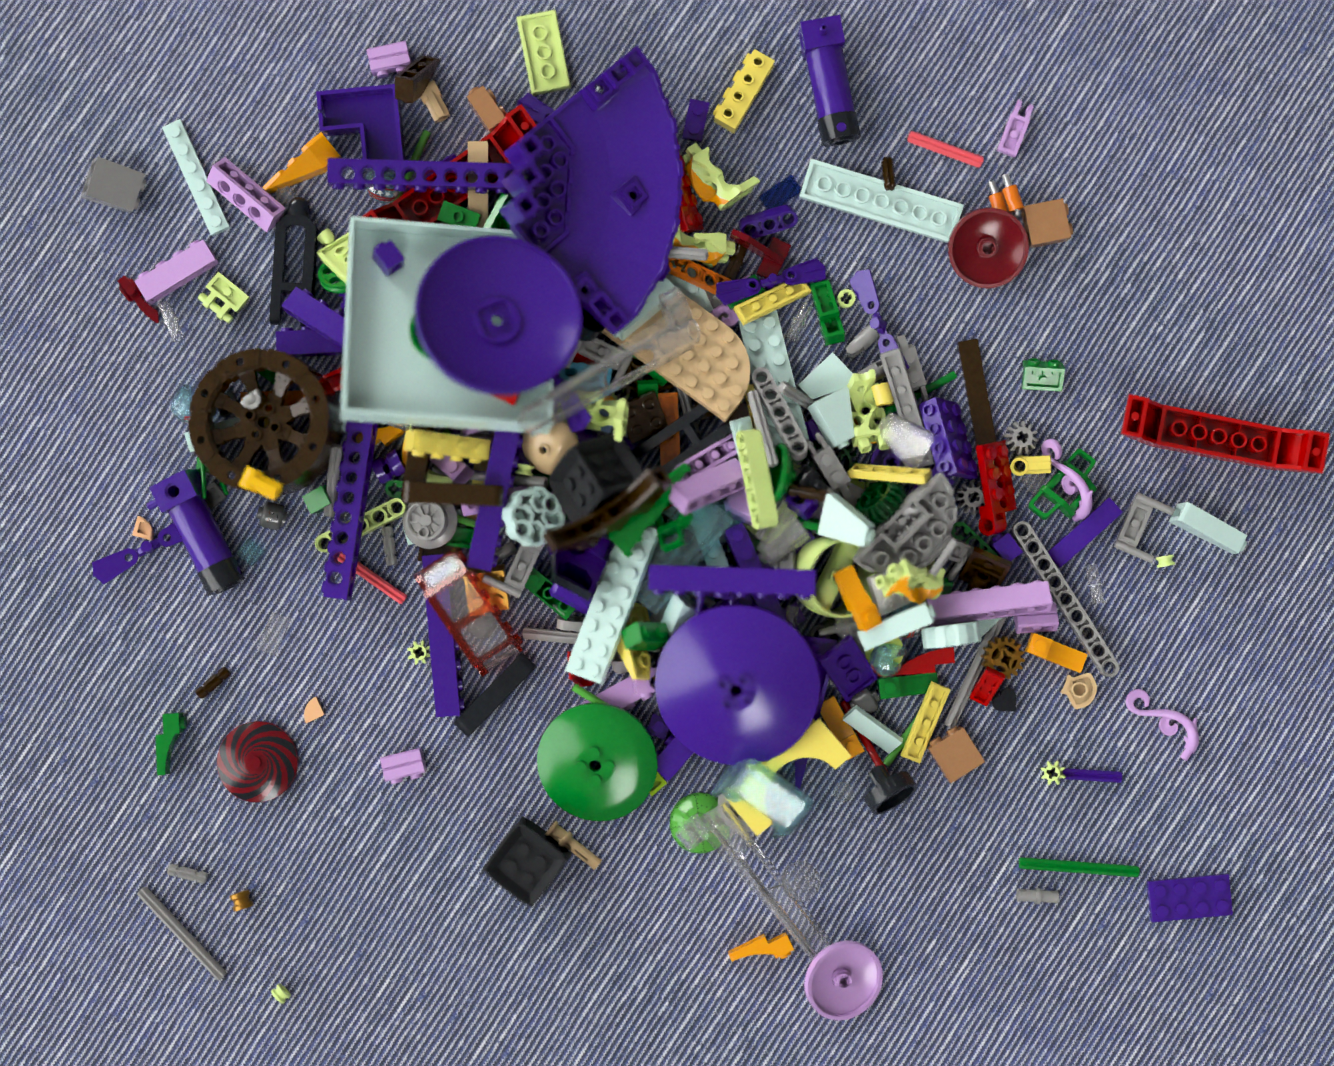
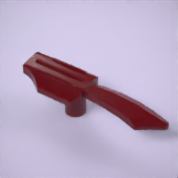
M125 275L117 280L119 290L129 302L135 301L140 310L158 324V311L144 301L141 297L142 293L134 280L127 278Z

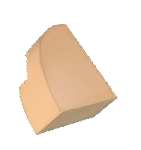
M138 516L132 535L152 541L154 539V531L151 524L145 518Z
M317 696L306 705L304 711L305 723L325 715Z

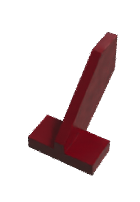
M733 229L730 234L731 240L763 258L756 273L757 275L764 278L769 277L771 273L778 275L791 248L790 244L773 237L767 248L749 235Z

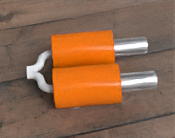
M1006 173L1002 175L1006 187L1002 189L1003 192H998L995 181L988 183L992 193L989 196L992 207L1009 213L1016 212L1014 217H1017L1019 210L1023 209L1024 205L1017 185H1012L1009 174Z

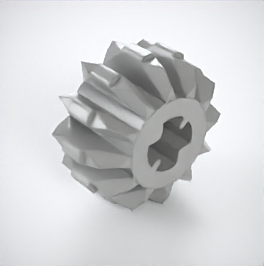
M1021 421L1020 426L1017 422H1014L1013 428L1007 427L1009 433L1004 434V438L1009 439V441L1005 442L1007 446L1009 444L1012 445L1009 449L1010 452L1017 448V455H1020L1022 450L1025 454H1028L1029 448L1032 450L1036 448L1032 442H1038L1039 439L1033 437L1038 432L1037 430L1030 431L1033 427L1032 424L1026 427V422ZM1020 435H1024V443L1022 442V440L1018 441L1017 437Z
M969 481V487L963 483L961 485L963 490L957 489L956 492L961 497H956L955 501L962 502L957 506L959 509L965 506L963 513L967 514L970 509L971 515H975L976 509L979 512V506H985L983 490H980V482L974 487V482ZM974 493L976 495L974 498H977V500L970 502L971 498H968V495Z

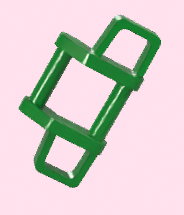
M1077 449L1062 464L1077 472L1093 493L1097 490L1096 486L1088 478L1096 461L1082 449ZM1077 456H1081L1090 463L1085 473H1082L1071 464ZM1060 470L1046 485L1039 489L1036 496L1029 502L1028 508L1042 520H1047L1058 509L1067 518L1071 519L1079 507V501H1081L1080 494L1069 505L1052 491L1065 476ZM1042 495L1055 504L1047 513H1043L1034 506Z
M670 501L666 507L672 505L673 503ZM692 512L686 515L680 513L676 520L668 524L664 523L662 513L656 520L657 537L659 538L660 548L665 553L685 544L684 529L688 527L693 519ZM678 533V539L666 545L665 538Z

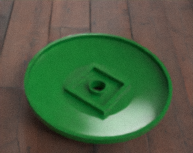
M585 703L564 711L547 727L538 747L537 768L545 791L564 811L585 820L609 821L631 813L648 797L657 776L658 758L651 735L635 716L611 704ZM593 760L599 761L601 768L598 770L593 769L590 762Z

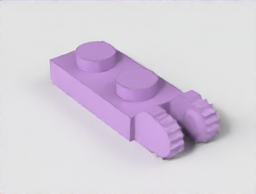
M1020 100L1016 102L1014 110L1010 114L996 150L1013 158L1017 155L1034 107L1029 104L1024 117L1017 115L1022 106V101Z

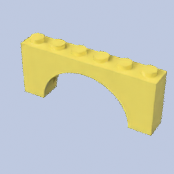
M813 719L807 731L791 748L770 761L767 760L757 765L759 767L757 772L753 774L750 771L742 778L744 783L739 787L734 785L726 792L728 794L726 800L758 836L773 823L766 811L765 793L771 778L782 766L800 758H815L828 763L836 770L851 755L820 719L817 721Z

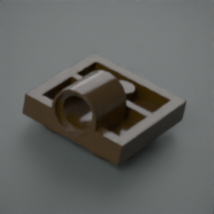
M654 390L628 401L627 434L631 443L660 432L668 426Z
M975 546L960 571L958 578L968 582L970 590L975 588H981L982 590L990 589L993 586L1001 585L1011 568L1012 562Z

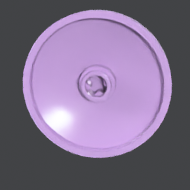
M840 941L829 945L813 959L805 976V993L810 1005L820 1015L831 1020H847L858 1016L871 1006L880 992L883 980L881 963L875 953L862 943Z

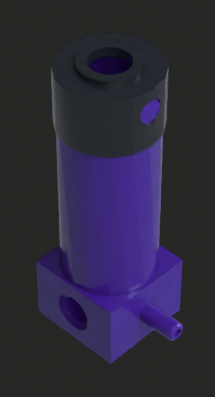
M840 15L800 22L798 30L802 58L807 61L822 146H840L854 142L861 137L843 53L845 38Z
M184 469L149 487L154 500L147 503V508L152 510L159 507L161 513H169L208 596L231 589L245 579L206 500L202 498L201 475L198 469Z

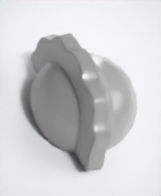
M253 390L243 397L240 403L245 408H257L261 403L260 390Z

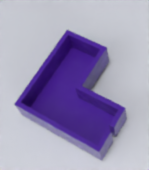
M395 84L316 91L317 107L320 112L318 113L319 129L325 137L360 133L363 159L406 160L401 104L399 99H395Z

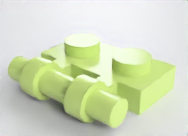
M217 272L206 286L211 291L209 296L203 292L198 296V299L203 302L202 305L204 307L210 308L217 314L216 316L220 320H225L228 324L234 319L229 314L231 308L238 313L250 299L248 295L220 272ZM217 297L225 302L222 308L215 303Z

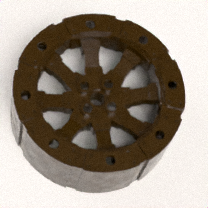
M246 349L233 353L217 362V366L212 370L209 369L197 385L189 407V412H191L190 420H188L189 436L200 462L206 465L209 469L208 472L226 485L255 493L238 484L246 467L252 466L251 463L256 454L264 448L268 454L270 464L268 465L269 470L260 472L273 480L277 479V474L281 476L279 483L283 484L281 495L299 491L312 484L319 475H322L328 469L331 447L333 444L340 445L342 438L341 425H343V420H340L341 407L330 383L325 381L323 375L312 366L287 353L274 349ZM286 361L290 363L288 368L283 367ZM265 370L276 372V382L272 392H269L267 397L262 393L257 380V372ZM240 379L244 383L248 394L255 389H259L261 392V403L257 408H245L241 403L230 399V396L225 394V391L230 387L229 384ZM294 382L301 387L300 390L304 398L296 404L284 406V398L288 388ZM316 396L320 397L319 403L313 402V400H316ZM268 405L272 406L271 412H267L266 410ZM217 408L225 409L235 414L241 421L235 423L232 427L215 429L213 416H215ZM305 414L310 415L311 424L308 434H301L291 426V422L295 421L296 418ZM269 418L270 423L264 428L262 425L263 420ZM255 431H259L258 438L254 437ZM246 438L244 442L245 447L233 462L223 455L225 453L220 446L235 439ZM282 441H290L300 449L295 458L287 463L283 460L281 452ZM311 443L316 444V449L313 451L309 448ZM231 471L235 473V477L233 479L229 477Z

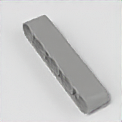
M764 367L757 368L752 376L753 386L759 392L761 402L780 438L788 447L794 460H803L807 455V441L780 390H778V386L769 370ZM759 376L767 378L765 382H759L756 379ZM773 393L776 398L769 400L765 396ZM781 410L785 415L777 417L775 412ZM786 428H792L795 432L791 435L785 434L784 430ZM800 445L804 450L802 452H795L793 447Z

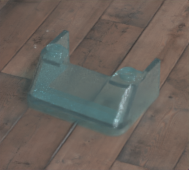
M747 759L726 767L711 794L714 797L724 794L726 799L734 803L744 800L774 821L772 826L775 832L772 837L775 839L790 835L810 812L814 801L809 796L753 759Z

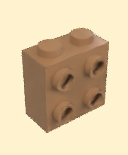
M477 86L470 90L469 95L466 97L488 133H491L507 113L501 105L497 106L496 97L490 89L486 90L484 86L480 88Z
M1063 198L1026 205L1020 210L1024 229L1028 236L1029 249L1065 242L1071 238L1073 228L1072 224L1068 223L1067 215H1069L1067 203L1064 204Z
M957 726L950 728L946 731L948 735L940 738V736L934 738L929 742L930 746L927 747L949 783H953L985 762L964 727L961 726L959 728Z

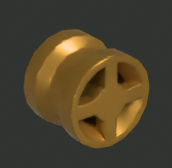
M249 889L229 896L230 900L234 903V912L254 905L253 901L249 898Z

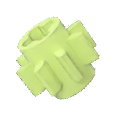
M424 640L421 641L420 645L413 641L414 647L407 648L408 651H411L408 659L414 658L415 665L419 663V660L426 664L425 658L431 657L428 651L430 646H424ZM422 647V651L425 653L418 658L415 650Z
M1047 761L1048 767L1041 768L1044 771L1041 779L1047 778L1048 785H1051L1053 781L1059 785V779L1066 778L1062 774V771L1066 768H1060L1058 766L1059 761H1056L1054 765ZM1056 768L1055 772L1058 773V776L1052 778L1049 770Z

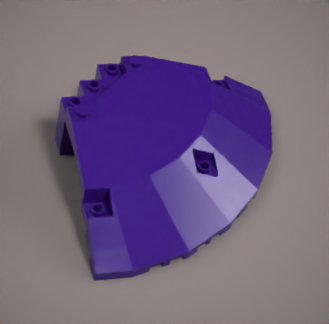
M638 45L503 152L515 167V170L501 181L513 196V199L504 205L499 212L511 225L510 230L518 239L544 250L564 268L577 290L580 302L582 303L581 306L612 335H616L639 315L650 293L654 291L660 277L664 275L669 261L668 256L673 248L674 236L677 234L680 224L681 179L684 172L679 155L680 144H678L676 134L678 133L677 121L672 116L668 106L670 103L668 98L664 96L661 88L662 83L656 69ZM596 86L601 88V92L596 91ZM630 192L634 193V199L630 198ZM581 287L586 288L585 294L581 292Z

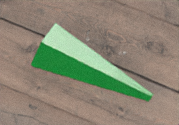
M685 462L668 474L673 483L647 513L633 515L621 530L606 533L626 557H631L633 554L631 549L636 542L641 543L643 532L650 525L653 526L670 502L668 497L670 496L672 486L679 482L687 472L690 473L692 471Z

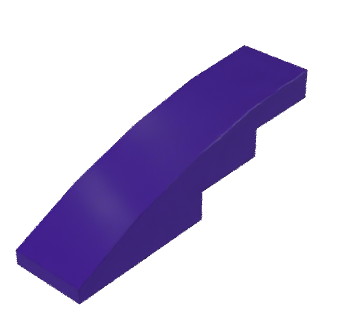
M1108 497L1048 551V554L1054 563L1061 568L1110 525L1123 511Z

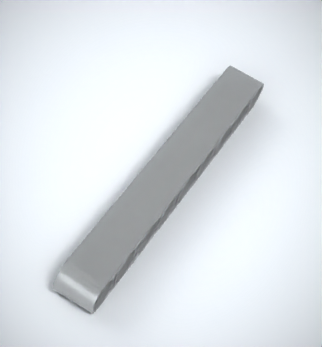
M1025 521L1016 523L1012 528L1014 539L1042 582L1048 581L1052 599L1097 670L1105 677L1116 676L1119 672L1118 662L1033 528ZM1019 525L1026 528L1027 533L1025 536L1017 534V527ZM1030 542L1037 545L1036 553L1028 551L1027 546ZM1041 559L1048 562L1046 570H1041L1038 566ZM1052 576L1057 577L1059 580V585L1056 588L1052 587L1049 583ZM1063 593L1068 594L1070 597V602L1067 605L1062 604L1060 601ZM1073 611H1078L1081 615L1078 622L1073 621L1071 618ZM1084 628H1089L1092 632L1089 639H1085L1082 636ZM1096 645L1101 646L1103 649L1100 656H1095L1093 653V648ZM1107 662L1113 665V671L1110 674L1104 670V665Z

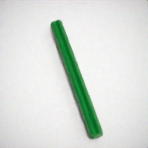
M1020 857L1018 863L1021 869L1139 877L1140 872L1138 866L1024 857Z

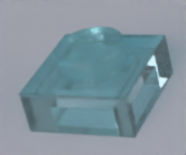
M248 538L236 554L253 567L265 553V550Z

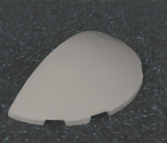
M939 473L903 499L904 503L899 506L900 509L895 512V515H892L889 520L887 519L883 524L879 523L875 527L874 541L868 546H860L852 560L865 570L872 573H884L885 575L888 573V567L892 563L898 564L904 558L920 569L932 563L944 551L951 540L953 524L957 521V506L953 497L954 491L947 478L942 473Z

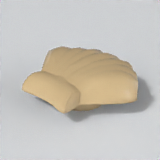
M1085 673L1076 677L1067 675L1061 693L1068 696L1075 709H1080L1090 705L1094 700L1097 685L1091 673Z

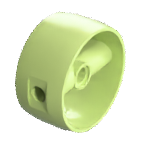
M827 536L815 538L805 544L796 555V569L813 570L819 555L829 546L835 543L836 545L815 585V595H811V599L798 600L806 608L819 615L831 618L853 616L852 612L847 611L845 603L838 608L830 610L839 592L837 583L833 579V573L848 565H852L854 562L852 559L860 546ZM857 564L859 580L872 601L866 578L878 572L872 573Z

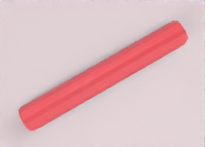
M914 131L909 133L907 139L912 144L978 168L982 166L984 160L982 156Z
M341 553L338 557V561L341 563L345 561L344 553ZM358 561L356 574L399 604L404 603L407 598L406 594Z

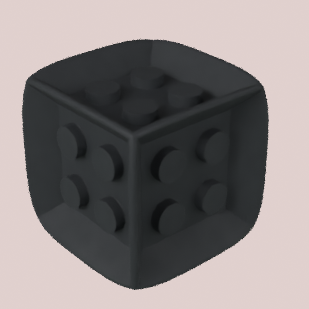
M608 435L580 442L570 448L552 471L549 483L569 519L574 522L615 499L638 480L644 471L627 444L623 440L622 442L614 440V435Z
M522 816L482 870L513 897L533 907L562 870L566 860L571 857V852L565 846H558L559 843L545 835L546 831Z

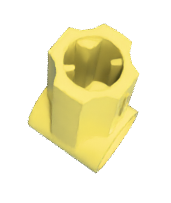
M888 382L871 387L876 407L895 404Z
M1051 455L1016 456L1010 465V469L1017 476L1051 473ZM1015 462H1024L1025 469L1018 470L1015 467Z

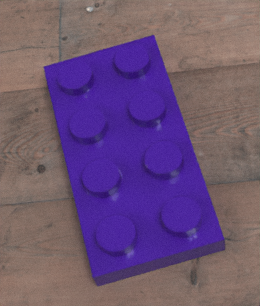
M1227 873L1147 881L1151 922L1233 915L1229 874Z

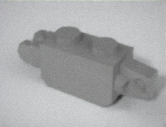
M905 335L898 336L896 342L910 367L907 371L913 391L920 390L922 401L925 402L929 400L925 388L927 384L916 348L912 344L908 345Z
M818 432L815 436L822 448L816 451L813 443L809 439L806 440L811 453L810 457L826 484L835 493L840 492L843 499L847 500L852 497L848 486L851 485V480L831 446L827 445L822 435Z

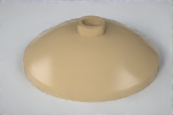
M553 416V425L549 434L523 433L522 449L527 461L531 466H535L534 468L537 471L546 475H551L564 454L579 443L575 432H571L568 423Z

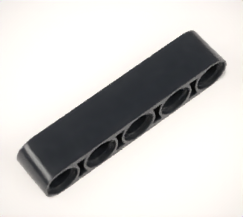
M522 652L453 724L469 737L537 666Z

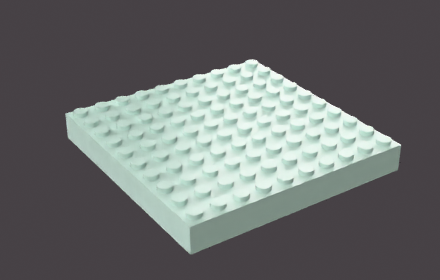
M350 216L340 420L549 434L553 425V379L539 388L521 393L516 406H513L490 394L465 388L448 378L431 360L422 356L414 348L409 336V326L415 314V300L418 288L424 274L433 261L450 247L468 239L481 236H506L518 239L511 230ZM391 240L405 258L404 267L386 277L372 259L374 247L380 242L386 243ZM499 317L491 319L495 325L502 324V320Z

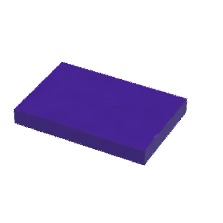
M850 634L817 659L846 702H849L855 694L878 679L875 671L871 669V665Z

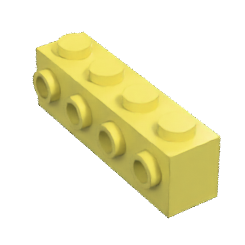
M756 49L753 50L752 54L748 53L746 55L742 71L738 70L733 78L735 83L732 88L728 87L723 95L725 100L722 105L718 104L713 112L716 124L735 134L773 69L775 60Z
M406 430L403 451L412 452V456L424 457L425 454H431V458L443 459L444 456H448L451 461L462 462L463 459H469V463L481 464V461H489L491 440L420 430Z

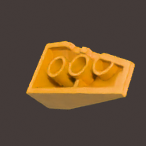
M320 132L301 148L303 153L299 157H292L288 161V168L278 171L263 186V189L268 194L324 174L328 172V158H341V156L323 133Z

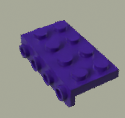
M938 397L921 403L919 408L938 474L942 473L946 478L950 476L969 480L977 478V464L971 454L972 447L967 440V429L962 422L959 405L956 402Z

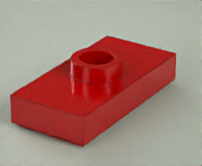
M987 666L974 686L969 698L987 707L1004 681L1005 674Z

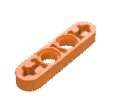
M668 258L671 270L669 274L716 295L717 282L731 280L691 260ZM672 261H675V265H676L675 268L672 267V266H673V263H671ZM688 268H692L695 270V277L689 276L687 272ZM705 276H710L713 279V285H708L705 282Z

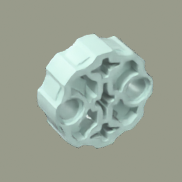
M534 486L515 491L508 497V503L502 511V520L505 522L506 533L511 540H516L525 547H538L546 544L542 537L545 531L564 525L565 514L562 512L561 505L554 494L548 492L545 487ZM547 500L549 501V508L546 506ZM518 525L521 527L520 534L517 531Z
M979 621L921 628L923 649L982 642Z

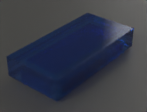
M791 174L758 198L766 210L784 205L800 194L802 189Z

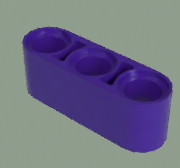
M781 205L741 218L738 227L742 233L755 239L794 227L797 224L798 217L791 206ZM791 213L790 218L783 219L785 214ZM767 219H772L769 225H764ZM753 225L751 230L745 231L746 226Z

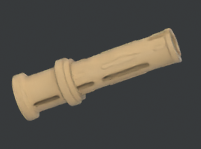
M555 821L545 833L546 836H550L559 843L558 846H565L593 870L601 863L602 859L598 858L574 839L572 832L564 830L558 825V821Z

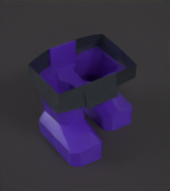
M568 519L564 525L570 524L572 521ZM607 534L601 538L594 548L578 551L577 548L552 553L547 546L549 554L552 555L551 573L553 584L549 592L553 598L587 614L597 588L596 586L600 585L610 561V554L615 545Z

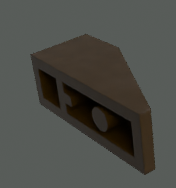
M421 55L395 75V99L402 100L404 103H414L420 98L435 73L440 59Z

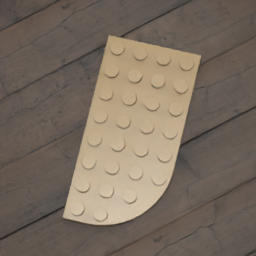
M677 290L676 297L623 342L619 337L615 338L606 328L602 331L611 340L724 422L737 409L746 394L750 379V362L743 342L730 327L679 290Z

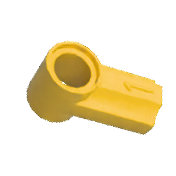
M249 466L246 467L238 484L245 489L255 493L258 492L273 500H277L283 490V484L264 476V473Z

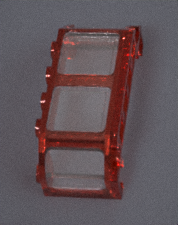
M453 548L415 573L414 578L474 668H477L479 674L483 677L489 673V670L516 652H521L523 650L521 646L523 641L518 633H512L514 630L509 622H504L501 619V610L496 604H491L489 601L491 596L486 588H480L477 583L480 580L475 572H470L465 564L467 558L461 550L458 552Z

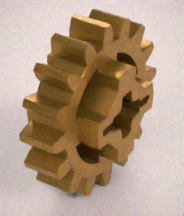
M1002 636L1001 639L994 637L995 642L988 641L989 647L982 648L986 653L980 655V657L985 658L981 665L995 669L993 666H998L1001 669L999 672L1005 674V678L1010 680L1011 674L1017 676L1016 670H1022L1023 668L1019 664L1020 662H1025V659L1020 656L1024 654V651L1018 650L1021 645L1015 643V639L1010 638L1008 640L1006 636ZM1004 645L1009 646L1012 650H1007V647H1005Z

